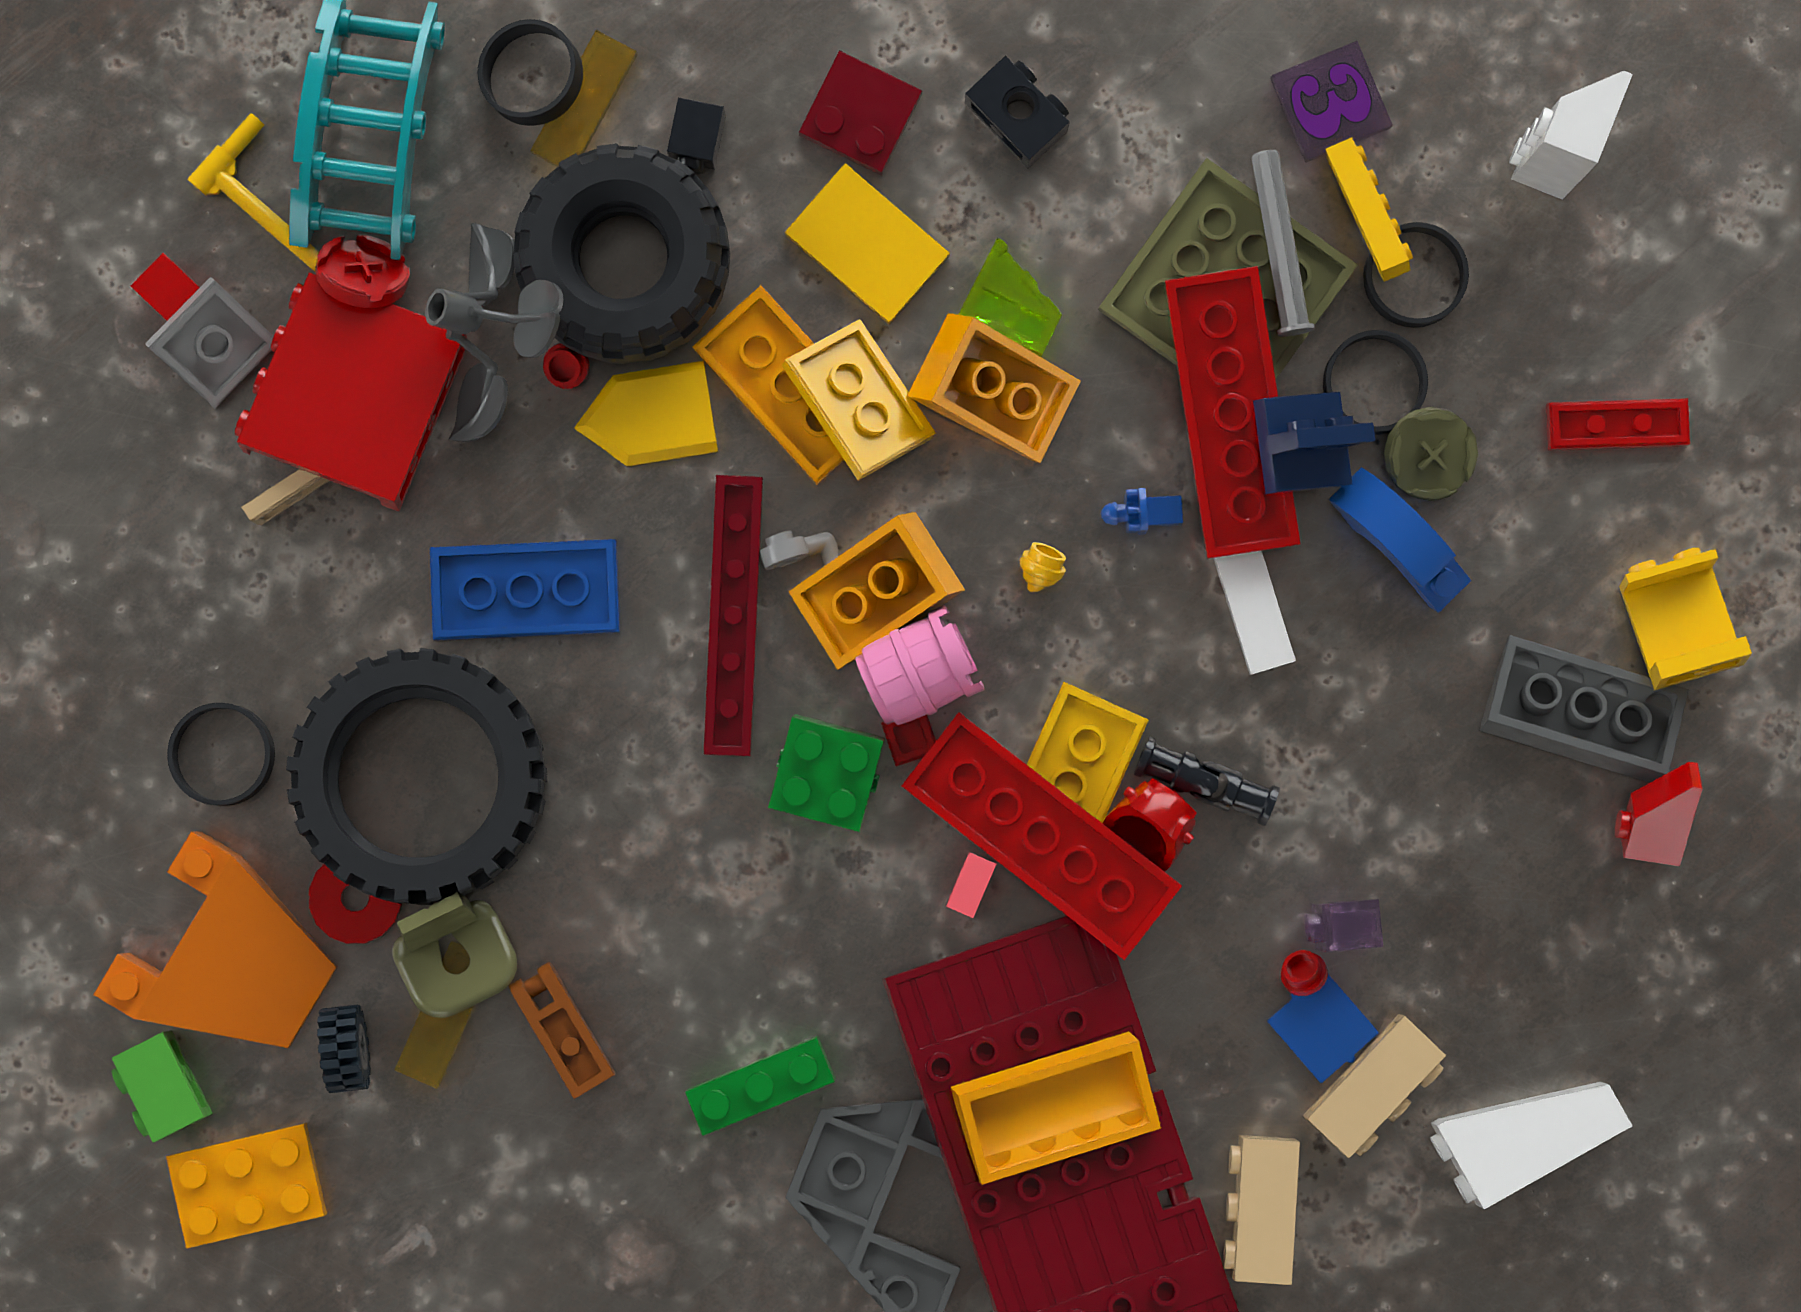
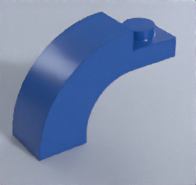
M1361 467L1352 476V485L1340 487L1328 499L1350 527L1377 547L1398 568L1426 604L1439 613L1472 581L1454 559L1456 554L1438 533L1397 493Z

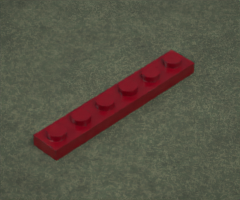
M716 475L704 755L751 757L763 477Z

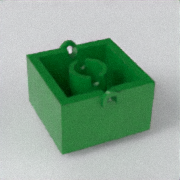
M794 714L791 719L784 749L780 750L776 765L778 772L768 808L860 832L870 793H876L880 775L876 774L885 737Z

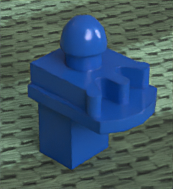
M1145 488L1126 490L1124 495V504L1108 503L1101 510V517L1105 523L1110 525L1126 522V533L1144 535L1148 531V527L1182 525L1181 495L1146 497Z

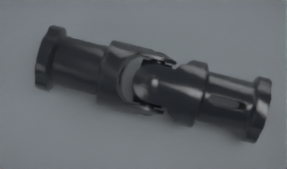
M1152 737L1147 738L1134 771V775L1137 777H1141L1144 774L1170 784V788L1178 793L1190 792L1197 800L1227 812L1232 808L1255 817L1258 824L1266 826L1280 791V787L1275 785L1267 788L1243 778V773L1212 761H1202L1200 764L1195 754L1185 751L1183 754L1157 745L1156 739ZM1220 773H1223L1227 777L1226 786L1219 796L1213 798L1211 796L1218 789Z

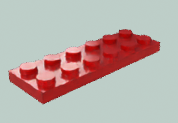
M1258 266L1165 280L1207 559L1300 545L1293 491L1265 494L1253 401L1262 398L1278 397Z
M960 712L957 713L901 785L1123 960L1128 957L1182 887L1175 879Z

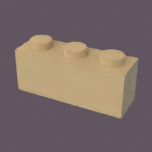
M1398 1014L1307 1110L1303 1117L1344 1156L1350 1158L1356 1153L1360 1157L1379 1138L1375 1130L1387 1118L1394 1122L1409 1107L1411 1101L1407 1098L1408 1095L1419 1084L1426 1088L1438 1077L1443 1070L1439 1063L1446 1054L1406 1016Z
M1239 1135L1238 1146H1230L1229 1174H1236V1192L1227 1194L1226 1221L1234 1222L1233 1241L1225 1240L1223 1267L1224 1269H1231V1277L1236 1282L1292 1285L1300 1142L1295 1138Z

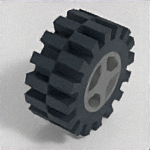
M356 1004L322 1008L319 1010V1017L317 1019L319 1027L317 1029V1037L319 1039L318 1053L321 1056L320 1068L323 1069L322 1078L326 1090L329 1093L368 1089V1085H370L369 1075H371L369 1061L371 1059L370 1052L368 1051L369 1038L366 1035L367 1026L366 1022H364V1013L361 1011V1006Z

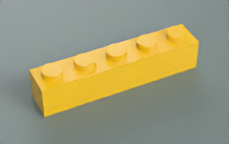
M1351 137L1326 148L1327 161L1383 282L1411 271L1409 260L1413 259L1408 244H1402L1398 235L1402 234L1401 229L1395 218L1391 220L1387 211L1390 210V206L1384 193L1379 195L1375 188L1379 183L1373 169L1367 170L1364 164L1367 161V157L1361 145L1356 147Z

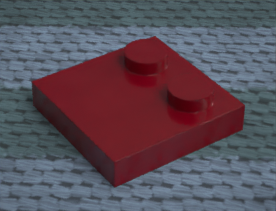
M839 50L799 130V136L882 176L922 96V90Z

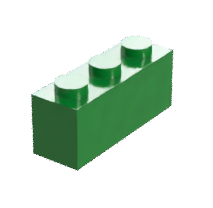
M815 1036L688 1088L685 1094L702 1136L831 1084L835 1082L836 1078L819 1036Z

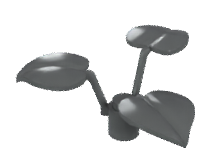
M471 223L469 293L455 290L451 292L441 288L436 289L430 295L425 309V317L429 325L446 329L447 339L458 342L482 362L470 368L462 382L458 397L456 422L449 437L450 440L457 442L474 441L490 433L503 416L508 396V383L506 379L496 375L498 371L497 363L462 334L478 330L483 318L517 324L514 332V346L517 352L527 358H536L545 353L553 342L560 322L559 312L563 306V293L558 285L547 280H535L521 291L517 315L483 309L482 307L497 299L498 289L506 287L512 278L515 268L513 259L515 241L505 231L488 228L476 223Z

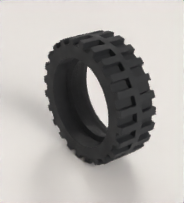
M420 648L419 652H404L402 649L387 651V656L376 660L367 657L356 662L358 668L345 676L338 673L328 681L331 688L320 699L314 696L306 707L311 712L303 726L297 724L292 737L297 740L293 757H287L286 771L291 773V789H287L288 802L295 808L298 820L294 821L299 834L305 836L312 847L311 853L319 862L324 863L334 873L333 875L342 882L368 895L399 904L433 905V903L439 902L455 893L465 897L466 894L480 888L483 890L494 883L493 879L505 869L509 870L518 861L516 857L525 844L531 843L536 833L534 827L539 814L543 815L546 803L543 797L548 776L542 753L544 748L541 738L532 723V719L524 706L509 688L485 668H480L470 663L466 658L456 654H452V656L437 653L434 649ZM433 699L459 708L472 717L483 729L490 740L497 760V792L486 820L464 843L435 856L404 857L378 848L362 836L354 827L341 800L339 768L343 752L350 737L358 726L371 714L389 704L402 700Z

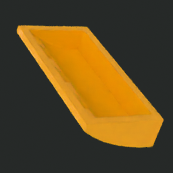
M1129 1031L951 1086L968 1149L982 1185L1161 1129L1139 1040Z

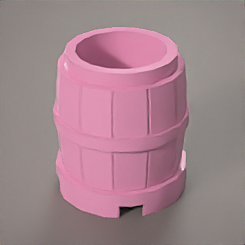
M945 605L928 612V618L916 621L900 629H895L890 634L862 648L861 655L855 657L867 690L880 716L887 725L892 722L900 725L926 714L930 716L938 712L939 708L964 694L968 698L985 690L982 681L973 684L970 678V674L978 670L956 623L946 625L942 619L943 616L950 613Z

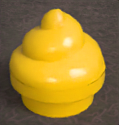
M1038 542L1032 543L1030 549L1023 552L1020 558V567L1023 569V578L1028 583L1027 589L1029 592L1041 591L1063 578L1066 572L1063 566L1066 557L1062 552Z

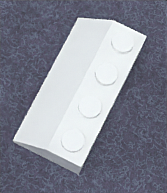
M1626 71L1619 72L1562 96L1551 110L1544 107L1540 117L1535 118L1531 128L1528 127L1523 138L1519 137L1514 147L1509 163L1515 165L1516 168L1511 179L1563 200L1598 163L1633 74Z

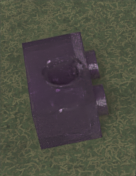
M1379 899L1311 904L1312 913L1305 914L1304 916L1307 942L1315 943V950L1333 952L1383 947Z

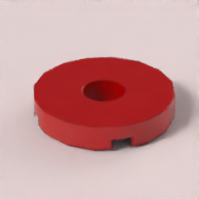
M323 864L315 872L309 887V909L316 925L330 938L346 944L369 943L384 936L397 922L402 903L390 902L369 895L368 903L362 910L351 911L345 906L343 901L344 892L351 885L335 877L334 873Z

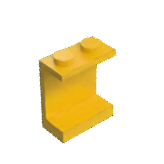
M1698 547L1690 548L1673 556L1674 561L1656 565L1655 560L1638 563L1628 569L1629 573L1625 574L1619 585L1654 690L1742 666L1752 654L1747 637H1736L1712 568L1718 559L1716 549L1701 553Z

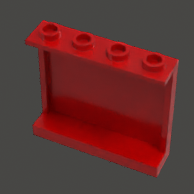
M309 272L304 285L298 283L291 294L288 307L292 310L286 327L280 325L274 334L271 351L275 353L268 369L262 367L257 374L253 385V393L257 395L250 411L243 410L235 427V436H238L237 443L246 454L250 455L251 451L273 458L380 500L381 505L399 512L466 349L458 342L447 339L446 329L429 325L425 316L391 304L378 308H363L339 302L327 294L317 282L316 275Z

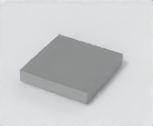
M210 277L145 344L212 407L216 408L271 352V343L274 336Z

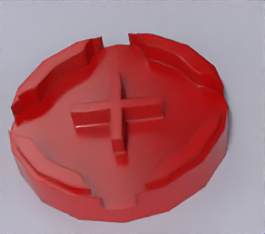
M357 235L356 240L344 241L345 236L332 239L322 246L315 266L316 279L323 290L339 302L355 307L378 308L391 305L403 297L408 287L410 269L404 264L405 257L403 254L400 260L391 259V244L369 235Z

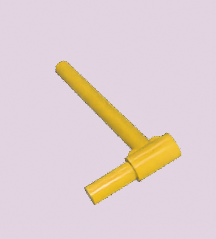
M250 113L221 147L217 145L187 180L205 196L218 195L222 191L316 273L315 266L319 251L310 243L308 248L289 245V225L234 178L237 174V161L235 158L265 126L254 114Z

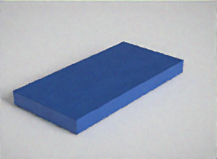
M616 539L430 547L434 641L620 633Z

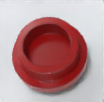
M558 343L546 352L543 359V371L546 378L556 387L571 389L586 379L589 373L588 357L567 348L562 343Z
M1307 950L1291 953L1282 965V983L1286 990L1293 995L1308 996L1317 992L1323 987L1328 977V969L1324 960L1319 955Z

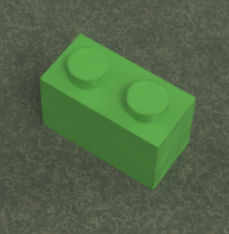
M172 1030L161 1032L112 1057L116 1068L111 1070L113 1079L122 1094L129 1093L137 1109L132 1112L134 1122L140 1133L144 1137L149 1135L153 1143L165 1139L213 1114Z

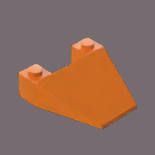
M191 831L167 872L207 896L163 971L158 970L131 953L117 954L93 995L133 1019L290 1048L336 971L337 966L242 855L203 832Z

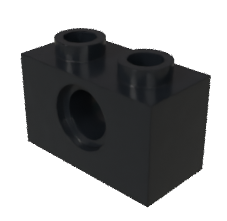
M1005 55L965 93L964 103L1029 169L1068 132L1070 121L1066 116L1069 112L1053 94L1050 93L1047 97L1044 96L1034 85L1037 78L1023 62L1018 60L1014 64ZM1015 100H1024L1032 106L1033 113L1025 119H1017L1009 114L1007 107Z

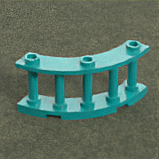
M323 0L315 26V32L322 33L323 36L318 53L309 52L299 105L293 162H300L298 189L292 188L290 194L289 245L308 248L314 230L321 231L322 227L325 226L391 235V259L400 260L406 242L413 243L416 233V215H410L416 139L423 140L425 134L426 112L421 111L434 51L442 50L445 23L438 22V3L428 2L422 24L353 15V10L346 9V0ZM351 33L417 42L412 63L343 54L340 48L344 37L350 38ZM340 73H349L407 81L408 86L403 113L334 104V100L329 99L333 76L339 77ZM332 123L400 132L396 167L327 157V153L322 152L324 127H330ZM325 176L394 185L392 217L325 208L324 203L318 202L319 180H324Z

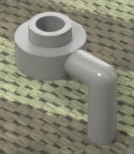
M785 531L765 539L767 547L759 551L765 570L780 568L817 553L821 554L824 566L840 556L835 538L828 532L804 538L803 536L793 537L792 531Z

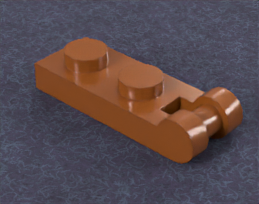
M548 961L537 968L538 973L526 981H523L521 978L509 985V989L572 1097L575 1099L616 1073L564 987L557 971ZM548 989L554 1002L540 1010L534 997Z

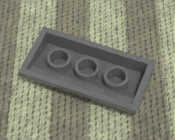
M1509 635L1494 677L1480 731L1646 782H1652L1670 771L1689 689L1672 685L1654 690L1650 677Z

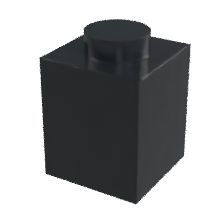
M678 97L667 148L668 157L679 160L694 173H703L704 168L715 170L726 119L724 106Z

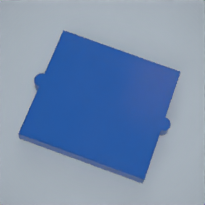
M1329 974L1320 990L1308 996L1291 994L1292 999L1267 1020L1269 1025L1320 1083H1323L1345 1062H1354V1055L1379 1034L1377 1029Z

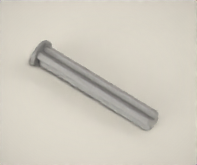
M1276 150L1260 151L1252 156V163L1282 327L1277 330V333L1280 337L1300 335L1315 330V326L1313 323H1309L1280 156Z

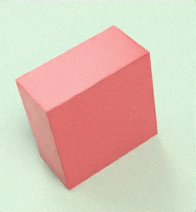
M969 852L946 903V907L974 918L996 863Z

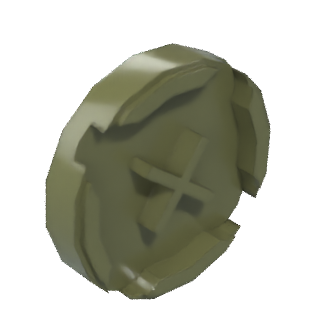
M1436 407L1413 410L1398 420L1388 435L1384 451L1386 471L1395 486L1414 498L1428 501L1448 498L1458 491L1456 489L1461 487L1464 481L1467 482L1474 473L1478 457L1476 437L1465 421L1449 410Z

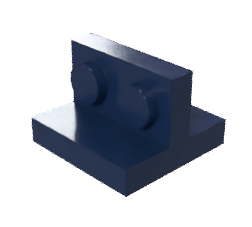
M1340 392L1271 397L1253 401L1265 494L1352 485L1348 447L1376 441L1373 422L1354 424L1353 416H1343Z

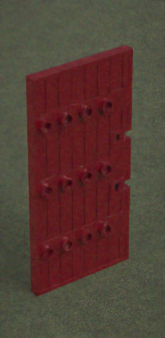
M1064 916L882 979L994 1312H1239L1200 1197L1194 1196L1189 1198L1184 1183L1193 1180V1176L1162 1089L1153 1091L1151 1088L1161 1129L983 1185L977 1176L960 1123L951 1086L1128 1031L1139 1040L1147 1075L1157 1072L1118 957L1113 951L1068 916ZM1166 1189L1172 1205L1162 1208L1157 1192Z

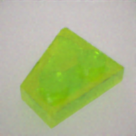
M997 238L958 315L974 317L1042 357L1061 319L1062 313L1049 297L1044 296L1039 291L1038 283L1027 269L1023 271L1008 252L1009 247L1004 240Z

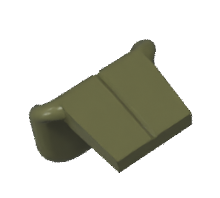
M455 893L429 906L428 909L424 908L397 922L401 936L393 944V959L413 1003L421 1012L428 1016L446 1018L456 1015L502 992L514 979L517 970L516 953L497 913L492 906L484 901L474 900L470 902L466 897ZM450 933L468 952L470 957L468 968L460 974L447 972L442 962L439 939Z

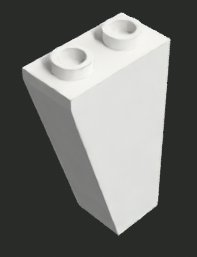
M1597 1082L1438 1118L1431 1122L1436 1134L1431 1136L1430 1139L1444 1162L1451 1159L1456 1167L1459 1176L1453 1180L1466 1203L1468 1204L1474 1200L1477 1206L1486 1209L1632 1127V1124L1610 1085Z

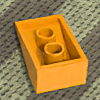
M948 313L907 396L941 416L1036 463H1041L1081 380L976 318Z
M912 512L897 515L788 592L837 670L855 661V657L862 654V648L890 634L895 629H900L928 616V612L941 607L965 589L917 513Z

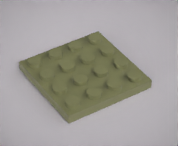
M1208 158L1201 164L1098 308L1101 313L1177 366L1165 280L1258 266L1275 379H1277L1310 333L1287 337L1278 336L1277 330L1282 327L1258 193ZM1291 218L1309 323H1313L1315 326L1358 264Z

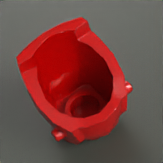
M1152 778L1148 782H1142L1135 789L1130 786L1127 787L1123 793L1125 798L1109 812L1102 824L1166 872L1175 862L1184 845H1189L1194 839L1191 832L1195 826L1197 812L1176 791Z

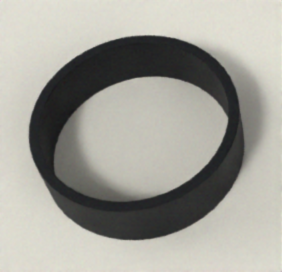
M525 19L504 26L489 39L480 55L477 75L483 96L500 115L516 124L536 126L557 119L572 106L582 86L583 65L575 46L556 26L541 20ZM528 34H548L562 40L568 49L571 65L568 81L559 96L549 105L532 112H514L498 105L491 89V73L501 51L515 39Z
M1423 222L1399 225L1402 234L1409 232L1428 234L1443 242L1450 249L1456 259L1460 274L1459 288L1455 299L1447 309L1427 318H1409L1392 311L1382 302L1375 290L1372 279L1374 260L1370 253L1366 259L1363 273L1365 292L1374 309L1388 321L1410 328L1429 326L1445 318L1463 298L1469 280L1468 261L1459 242L1446 230Z
M1384 330L1360 332L1344 341L1330 357L1323 375V393L1333 392L1331 386L1332 369L1338 355L1348 346L1368 339H1379L1395 344L1411 358L1419 377L1418 397L1410 412L1420 409L1423 405L1428 390L1426 364L1416 347L1404 337ZM1396 423L1387 426H1374L1375 435L1390 433Z
M209 703L187 713L175 726L168 743L167 760L174 781L189 797L208 805L230 806L252 798L264 787L274 767L275 747L270 731L256 714L246 708L230 703ZM218 709L235 710L248 717L258 728L265 747L264 765L258 779L244 793L226 800L209 799L193 790L184 779L178 762L180 740L187 727L204 713Z

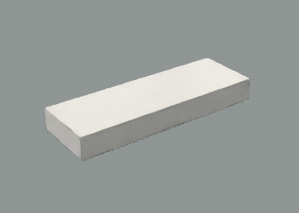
M1262 551L1214 558L1249 674L1253 675L1295 662V656Z

